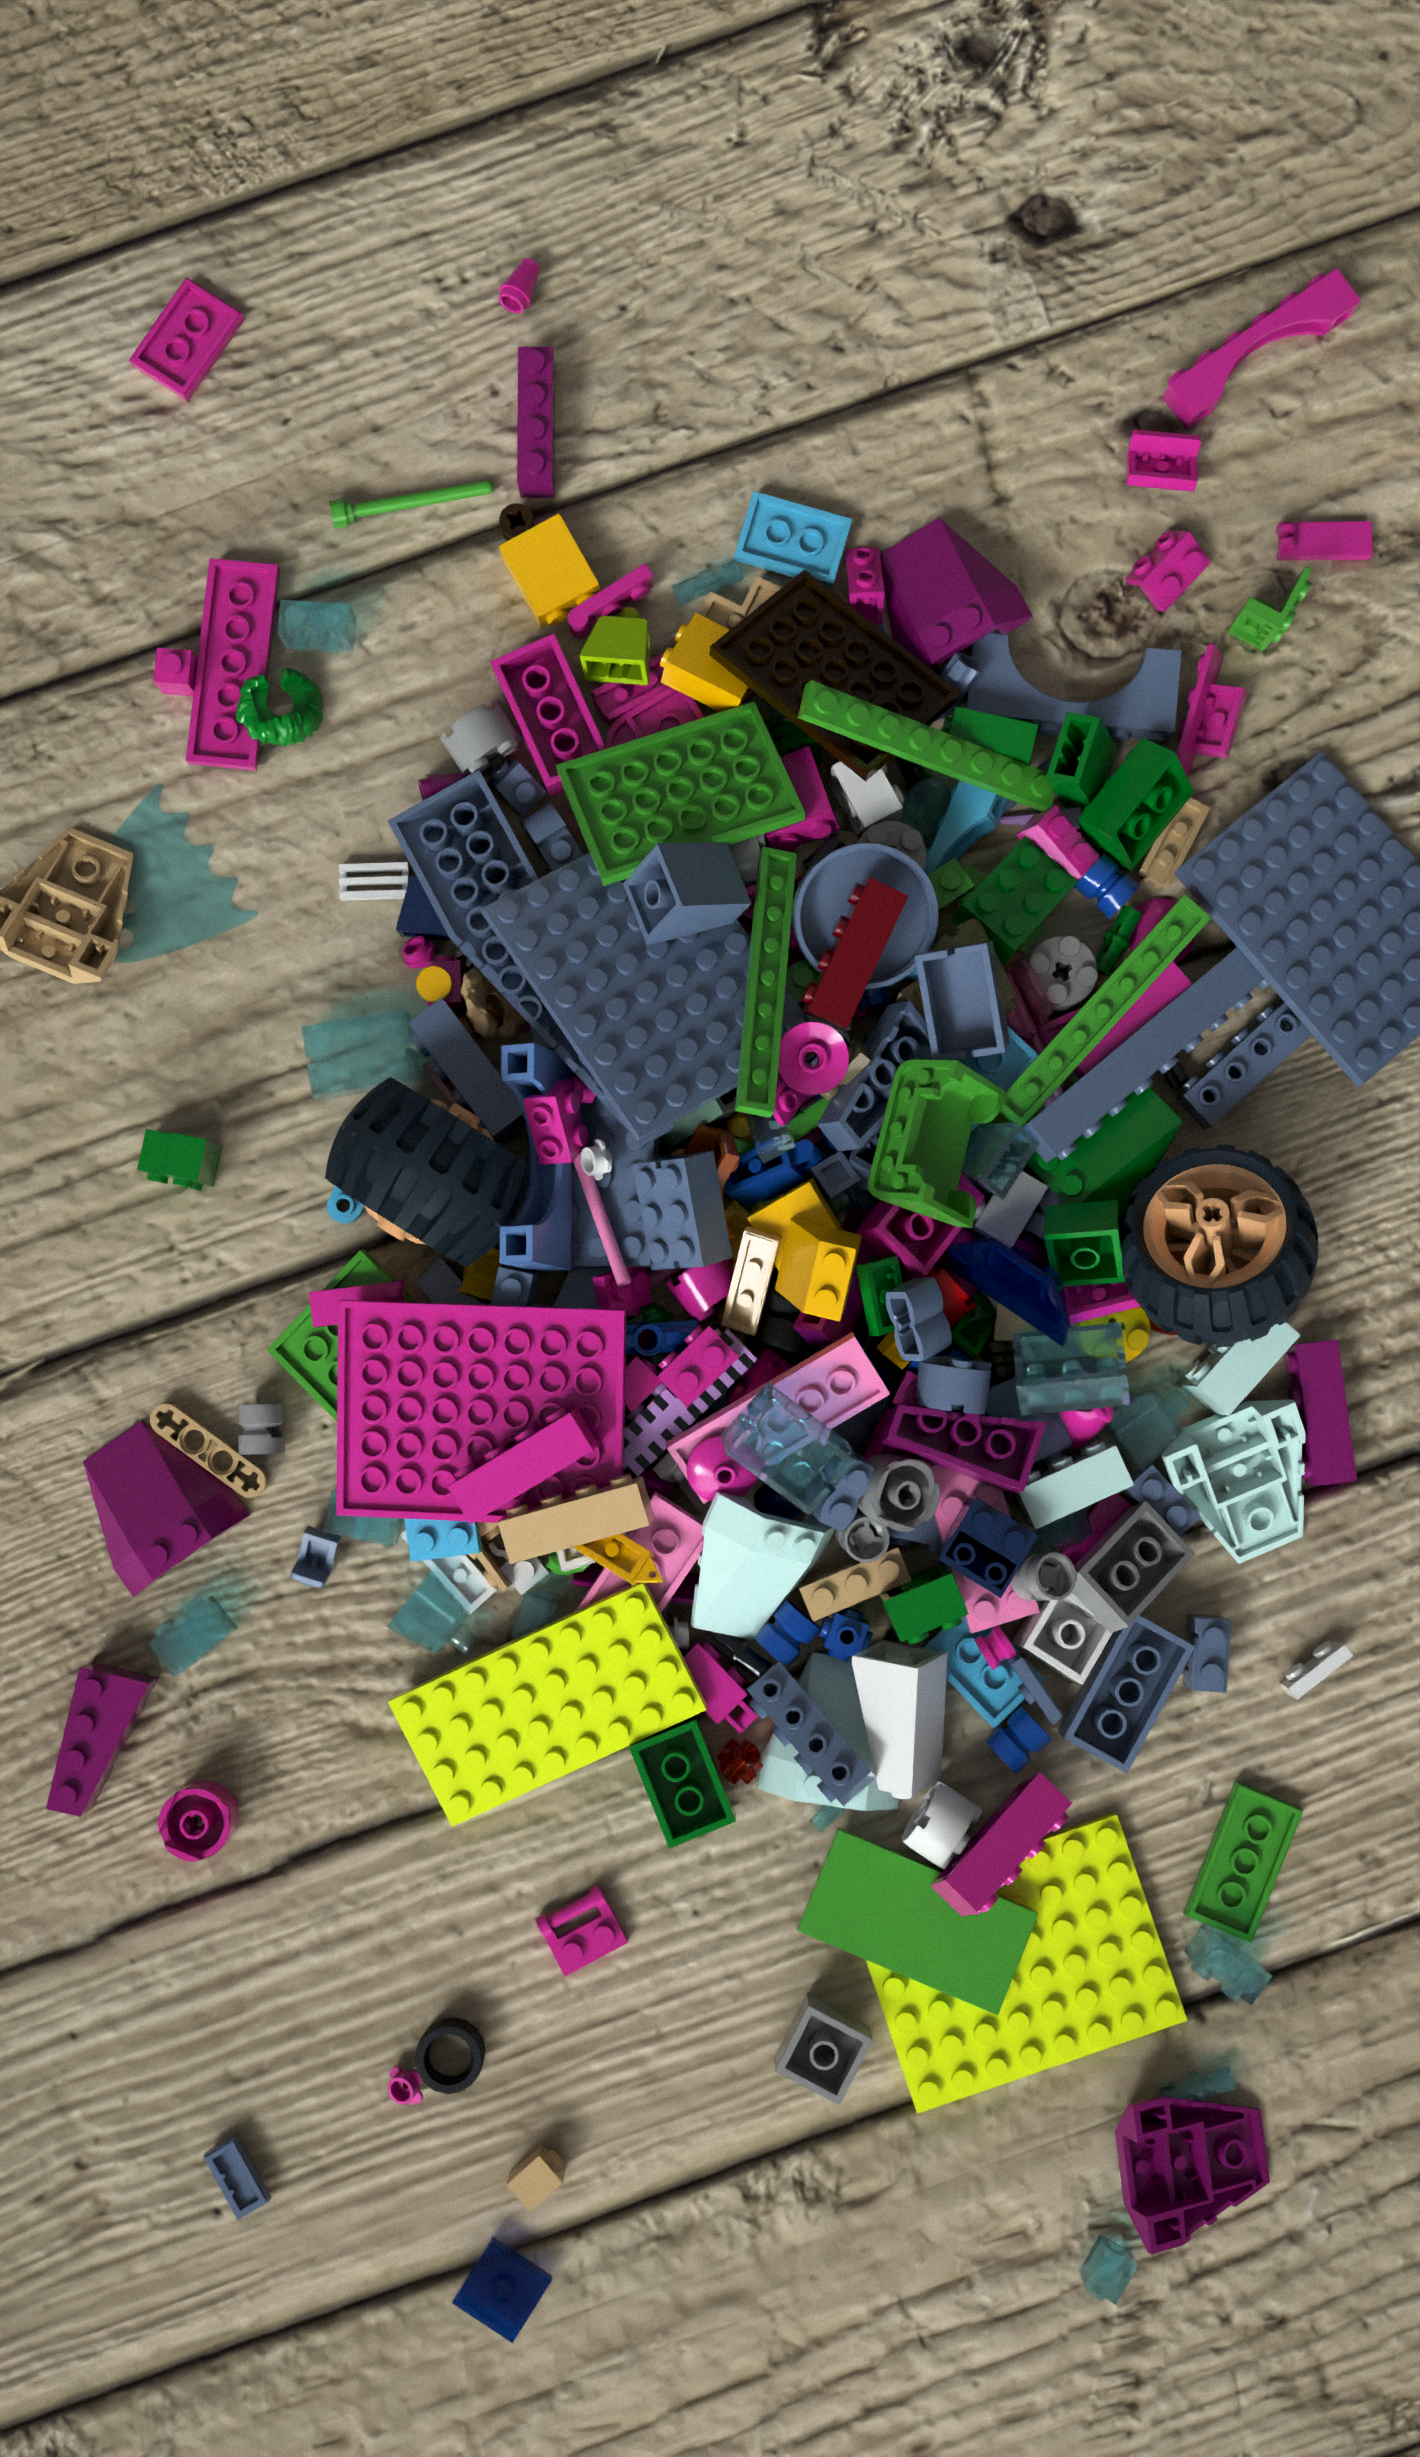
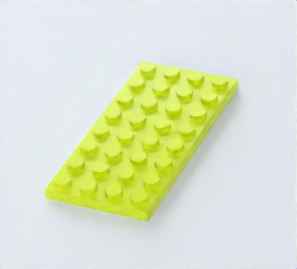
M637 1583L636 1586L630 1585L391 1697L388 1701L452 1827L707 1710V1704L646 1583Z

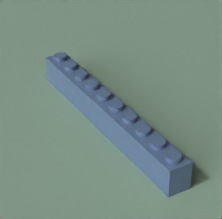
M1236 947L1023 1126L1019 1132L1046 1163L1056 1156L1062 1161L1077 1148L1074 1141L1083 1134L1088 1139L1103 1126L1099 1120L1105 1114L1109 1113L1113 1117L1129 1104L1125 1097L1133 1091L1137 1096L1154 1083L1150 1078L1151 1075L1157 1070L1162 1074L1167 1072L1179 1061L1175 1056L1178 1052L1184 1049L1189 1053L1204 1040L1200 1034L1205 1029L1209 1028L1212 1032L1229 1019L1225 1012L1231 1007L1238 1011L1253 998L1249 993L1256 986L1263 990L1269 983L1239 948Z

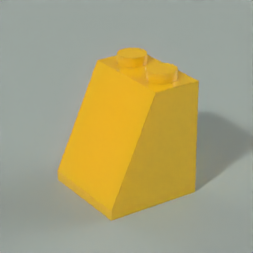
M790 1219L775 1290L805 1314L840 1322L847 1303L862 1235Z

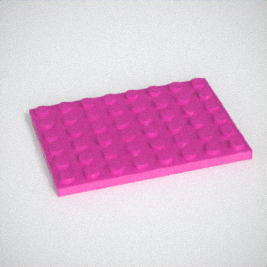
M339 1300L336 1515L468 1521L447 1488L457 1480L454 1473L470 1463H473L475 1468L487 1462L484 1455L503 1444L505 1449L515 1445L517 1441L514 1437L527 1428L534 1426L536 1431L548 1425L545 1418L562 1407L567 1412L576 1407L578 1408L599 1445L592 1452L476 1522L497 1523L507 1514L506 1509L512 1506L527 1503L528 1508L541 1505V1499L559 1493L562 1494V1498L576 1495L575 1490L586 1485L596 1484L597 1489L611 1485V1479L624 1475L627 1309Z

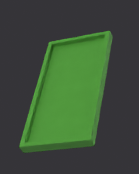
M837 1827L797 1930L998 2015L1038 1912L1035 1909L995 1893L999 1898L986 1913L981 1911L976 1916L971 1914L961 1917L930 1886L942 1870Z

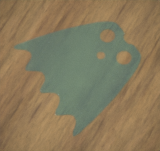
M158 784L151 790L108 842L134 853L127 902H135L137 909L133 913H128L125 910L122 929L125 928L132 932L134 942L129 949L118 950V954L114 959L116 963L141 961L189 947L235 928L258 915L257 911H243L236 909L232 905L231 897L238 883L237 878L215 877L209 872L208 861L213 852V846H193L187 843L184 831L189 814L187 812L165 814L161 811L159 798L162 792V784Z

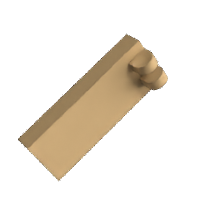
M1191 797L1150 847L1137 873L1142 876L1141 880L1148 883V881L1154 883L1153 887L1159 890L1161 887L1167 890L1171 887L1176 878L1174 872L1182 866L1210 807Z

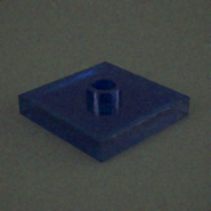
M492 2236L454 2296L452 2304L513 2343L551 2283L552 2275Z

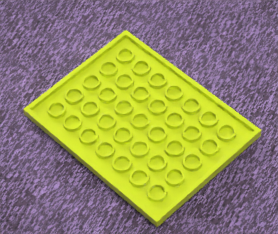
M1115 1812L1045 1835L1042 1838L1046 1842L1044 1847L1032 1859L1028 1857L1019 1864V1867L1022 1869L1019 1876L1009 1886L1004 1884L995 1892L1038 1912L998 2015L866 1960L917 2114L1188 2021L1124 1833Z

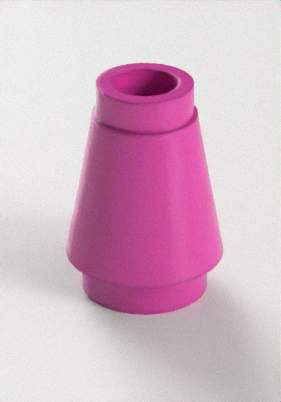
M523 258L521 263L499 288V301L510 312L522 313L531 304L540 272V267L534 260Z

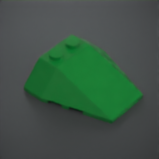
M1148 1087L1138 1096L1133 1091L1125 1097L1129 1104L1115 1116L1111 1117L1109 1113L1105 1114L1099 1120L1103 1126L1088 1139L1083 1134L1074 1141L1077 1148L1062 1161L1056 1156L1046 1163L1019 1131L1007 1141V1144L1064 1204L1118 1200L1120 1216L1122 1218V1214L1128 1207L1129 1198L1135 1187L1143 1178L1147 1179L1151 1175L1153 1168L1159 1161H1162L1183 1121Z

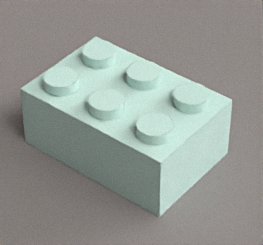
M1285 1322L1280 1326L1275 1324L1270 1328L1266 1336L1252 1342L1250 1339L1235 1342L1234 1346L1217 1347L1216 1344L1211 1343L1208 1347L1211 1353L1203 1362L1197 1360L1186 1371L1184 1376L1188 1379L1182 1386L1213 1414L1230 1415L1301 1335Z
M1094 1440L1078 1449L1080 1454L1073 1457H1066L1063 1454V1457L1046 1463L1048 1468L1042 1471H1031L1024 1491L1012 1494L1025 1524L1034 1529L1040 1528L1133 1486V1481L1117 1446L1104 1443V1441L1098 1442V1440Z

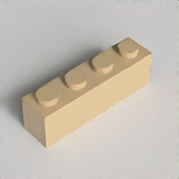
M625 1474L611 1479V1485L597 1489L596 1484H590L576 1489V1495L562 1498V1494L559 1493L541 1499V1505L528 1508L527 1503H522L506 1509L507 1514L497 1523L510 1564L650 1526L655 1516L643 1476L632 1479L631 1474Z

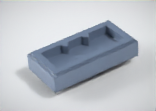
M1016 1653V1657L1007 1659V1661L1022 1681L1018 1689L1029 1705L1034 1702L1037 1703L1046 1718L1053 1725L1063 1718L1062 1712L1025 1658L1020 1653Z
M237 2134L205 2152L203 2158L237 2220L270 2201L271 2195Z

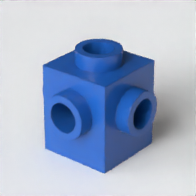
M847 1607L843 1611L831 1614V1617H824L819 1636L823 1637L822 1644L825 1648L829 1649L827 1653L829 1656L847 1662L849 1656L852 1657L856 1653L869 1648L873 1632L868 1631L870 1625L867 1620L863 1619V1613ZM844 1630L853 1632V1639L850 1642L841 1641L840 1634Z

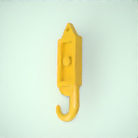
M617 1534L573 1547L578 1552L634 1586L637 1583L663 1582L653 1561L654 1554L623 1534ZM653 1573H656V1576L654 1578H651V1575Z

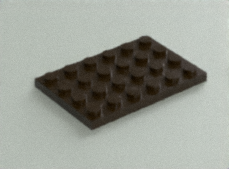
M803 570L710 646L709 655L865 782L895 755L799 719L798 715L805 684L813 680L927 726H930L958 701L960 691L806 570Z

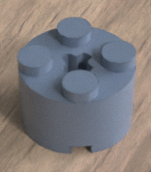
M933 1355L923 1361H919L915 1404L944 1411L958 1410L963 1411V1413L986 1414L992 1362L961 1360V1357L948 1355Z

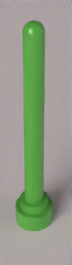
M484 480L351 504V501L344 502L343 498L331 500L329 503L334 527L339 529L349 527V523L355 522L354 518L488 495L494 491L495 487L492 481Z

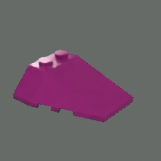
M940 517L880 554L892 639L938 675L942 673L938 664L950 658L956 652L965 649L996 629L1004 636L1034 618L1018 587Z
M140 1421L83 1461L113 1569L133 1597L164 1577L163 1574L214 1538L222 1536L250 1516L232 1488L156 1433L144 1421Z
M1157 2096L1130 2103L1115 2129L1124 2205L1147 2252L1151 2255L1183 2246L1191 2240L1190 2235L1205 2224L1208 2226L1212 2225L1218 2220L1217 2215L1229 2206L1237 2207L1270 2183L1261 2110L1258 2108Z

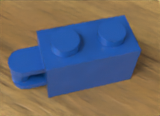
M806 1139L796 1142V1147H777L775 1140L740 1154L736 1171L730 1173L725 1183L726 1193L744 1209L805 1182L807 1180L805 1172L823 1161V1154L811 1141Z

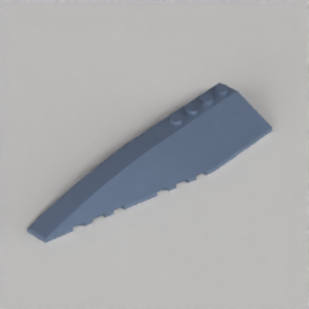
M480 770L387 820L449 938L630 1132L482 915L483 907L539 879ZM671 1124L639 1143L644 1146L670 1132L674 1127Z

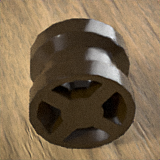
M520 503L506 506L499 517L502 535L506 542L535 526L532 512L528 507Z

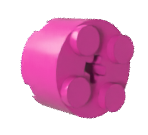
M733 1258L704 1267L683 1268L677 1272L679 1276L674 1283L669 1277L664 1284L687 1317L695 1316L699 1322L716 1310L714 1304L724 1297L727 1300L736 1262Z
M193 1781L184 1786L166 1801L160 1811L158 1830L165 1842L164 1846L172 1855L185 1861L194 1862L214 1855L232 1838L237 1829L239 1821L238 1800L228 1789L213 1781ZM196 1814L202 1817L201 1821L204 1823L202 1826L197 1825L198 1818L195 1817Z

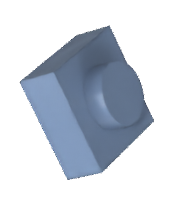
M838 1151L810 1170V1174L829 1202L859 1184L861 1180L842 1151Z

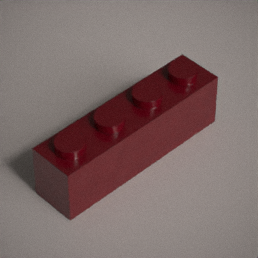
M871 877L863 880L861 884L858 882L854 884L847 899V902L851 904L846 917L841 915L838 918L832 931V935L836 939L831 949L825 948L818 960L816 968L821 971L816 982L810 981L802 995L801 1001L805 1002L802 1012L839 1030L848 1028L908 899V895Z

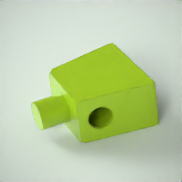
M625 607L621 610L619 617L602 616L598 619L580 653L585 681L649 685L651 665L650 631L648 621L640 618V613L636 609Z

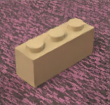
M893 1544L888 1546L886 1553L878 1560L864 1563L857 1560L804 1581L798 1587L814 1622L912 1580L899 1548Z

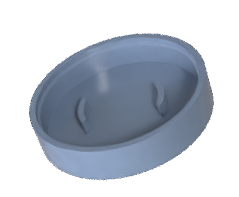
M851 844L837 848L821 857L802 878L793 900V932L803 956L820 973L821 970L816 968L818 960L825 948L831 949L836 939L832 935L833 928L841 915L846 917L851 906L847 899L856 882L861 884L863 880L871 877L908 895V899L866 989L880 988L905 978L916 969L915 955L920 952L930 951L938 927V903L928 876L909 856L895 848L882 844Z

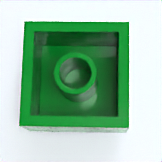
M1118 1200L1045 1206L1044 1237L1053 1287L1125 1282L1122 1270L1121 1245L1123 1238L1120 1229L1121 1216Z

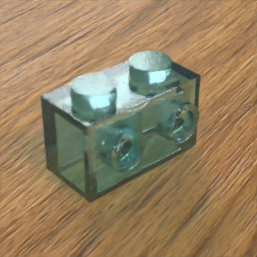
M280 600L278 635L285 647L300 651L323 649L332 653L354 651L356 616L350 604Z
M1204 1923L1184 1950L1185 1954L1193 1962L1190 1968L1206 1981H1209L1211 1977L1222 1984L1220 1990L1236 2003L1242 1998L1252 2006L1272 1977L1261 1963Z

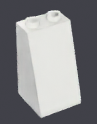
M882 1640L853 1655L852 1667L878 1790L891 1792V1795L898 1799H910L941 1778L948 1652Z

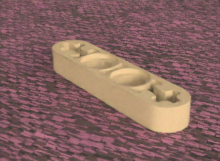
M165 1403L158 1405L152 1410L150 1424L156 1433L244 1497L253 1498L262 1495L269 1485L267 1472L246 1455L238 1454V1449L184 1409L175 1404ZM172 1411L174 1413L172 1420L178 1425H184L185 1420L189 1423L180 1431L178 1439L174 1436V1434L179 1432L177 1428L172 1425L162 1427L163 1418L160 1417L161 1412L169 1413ZM192 1430L201 1431L204 1435L205 1443L199 1450H193L187 1445L186 1438ZM222 1450L229 1452L233 1458L232 1466L226 1471L218 1469L214 1463L216 1454ZM241 1462L245 1464V1467L240 1469V1471L248 1476L255 1473L258 1475L256 1482L260 1485L259 1488L253 1487L247 1490L245 1488L247 1481L240 1475L235 1476L234 1480L230 1478L239 1469Z

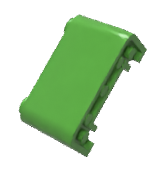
M912 1059L902 1063L894 1075L868 1179L869 1192L879 1200L956 1227L972 1228L977 1206L975 1198L970 1193L957 1190L972 1126L973 1124L989 1123L998 1115L1005 1090L958 1060Z

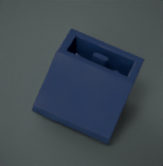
M969 1495L950 1527L938 1560L1001 1598L1039 1535L978 1497Z

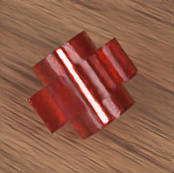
M732 1738L723 1746V1751L717 1756V1759L721 1761L719 1765L721 1774L733 1784H736L741 1778L744 1783L749 1784L763 1767V1764L759 1762L760 1752L753 1743L747 1741V1739L737 1744Z

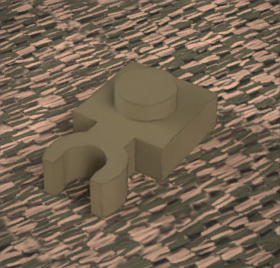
M857 1038L850 1045H847L849 1064L845 1076L836 1087L820 1094L827 1101L834 1097L842 1084L847 1086L871 1062L867 1046Z

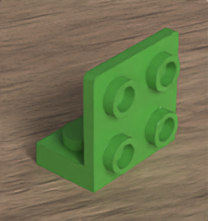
M1304 567L1288 589L1277 611L1274 610V607L1269 602L1249 597L1233 620L1227 633L1261 651H1264L1271 641L1277 644L1283 632L1287 631L1293 621L1299 602H1302L1312 582L1307 580L1312 568Z

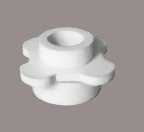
M602 1139L595 1140L594 1146L585 1147L581 1152L582 1169L588 1176L593 1175L595 1180H602L603 1174L609 1173L612 1169V1156L610 1151L605 1148V1143Z
M673 1617V1625L667 1626L679 1650H689L688 1621H678L677 1617Z

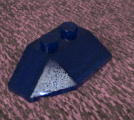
M995 1237L954 1244L950 1247L946 1267L1064 1347L1068 1341L1071 1322L1063 1280L1059 1278L1053 1269L1048 1266H1041L1029 1258V1255L1022 1248L1012 1246L1006 1241Z

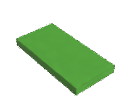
M1235 1780L1183 1910L1184 1915L1252 1943L1304 1809Z

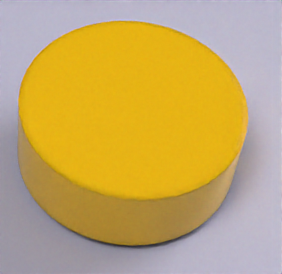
M430 966L419 973L416 980V988L423 999L435 1003L440 998L446 1000L450 996L453 983L450 975L443 968Z

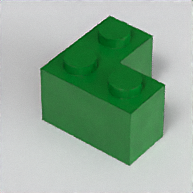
M146 1129L137 1170L148 1173L146 1180L168 1184V1179L172 1178V1184L202 1191L203 1185L214 1187L222 1146L203 1138Z

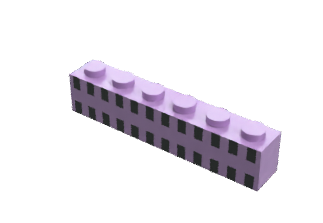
M718 1328L715 1331L740 1357L688 1408L662 1382L652 1392L655 1399L646 1408L640 1404L626 1417L630 1424L625 1427L624 1475L631 1474L632 1479L637 1478L666 1449L665 1442L684 1432L758 1360V1357L729 1328L723 1333Z

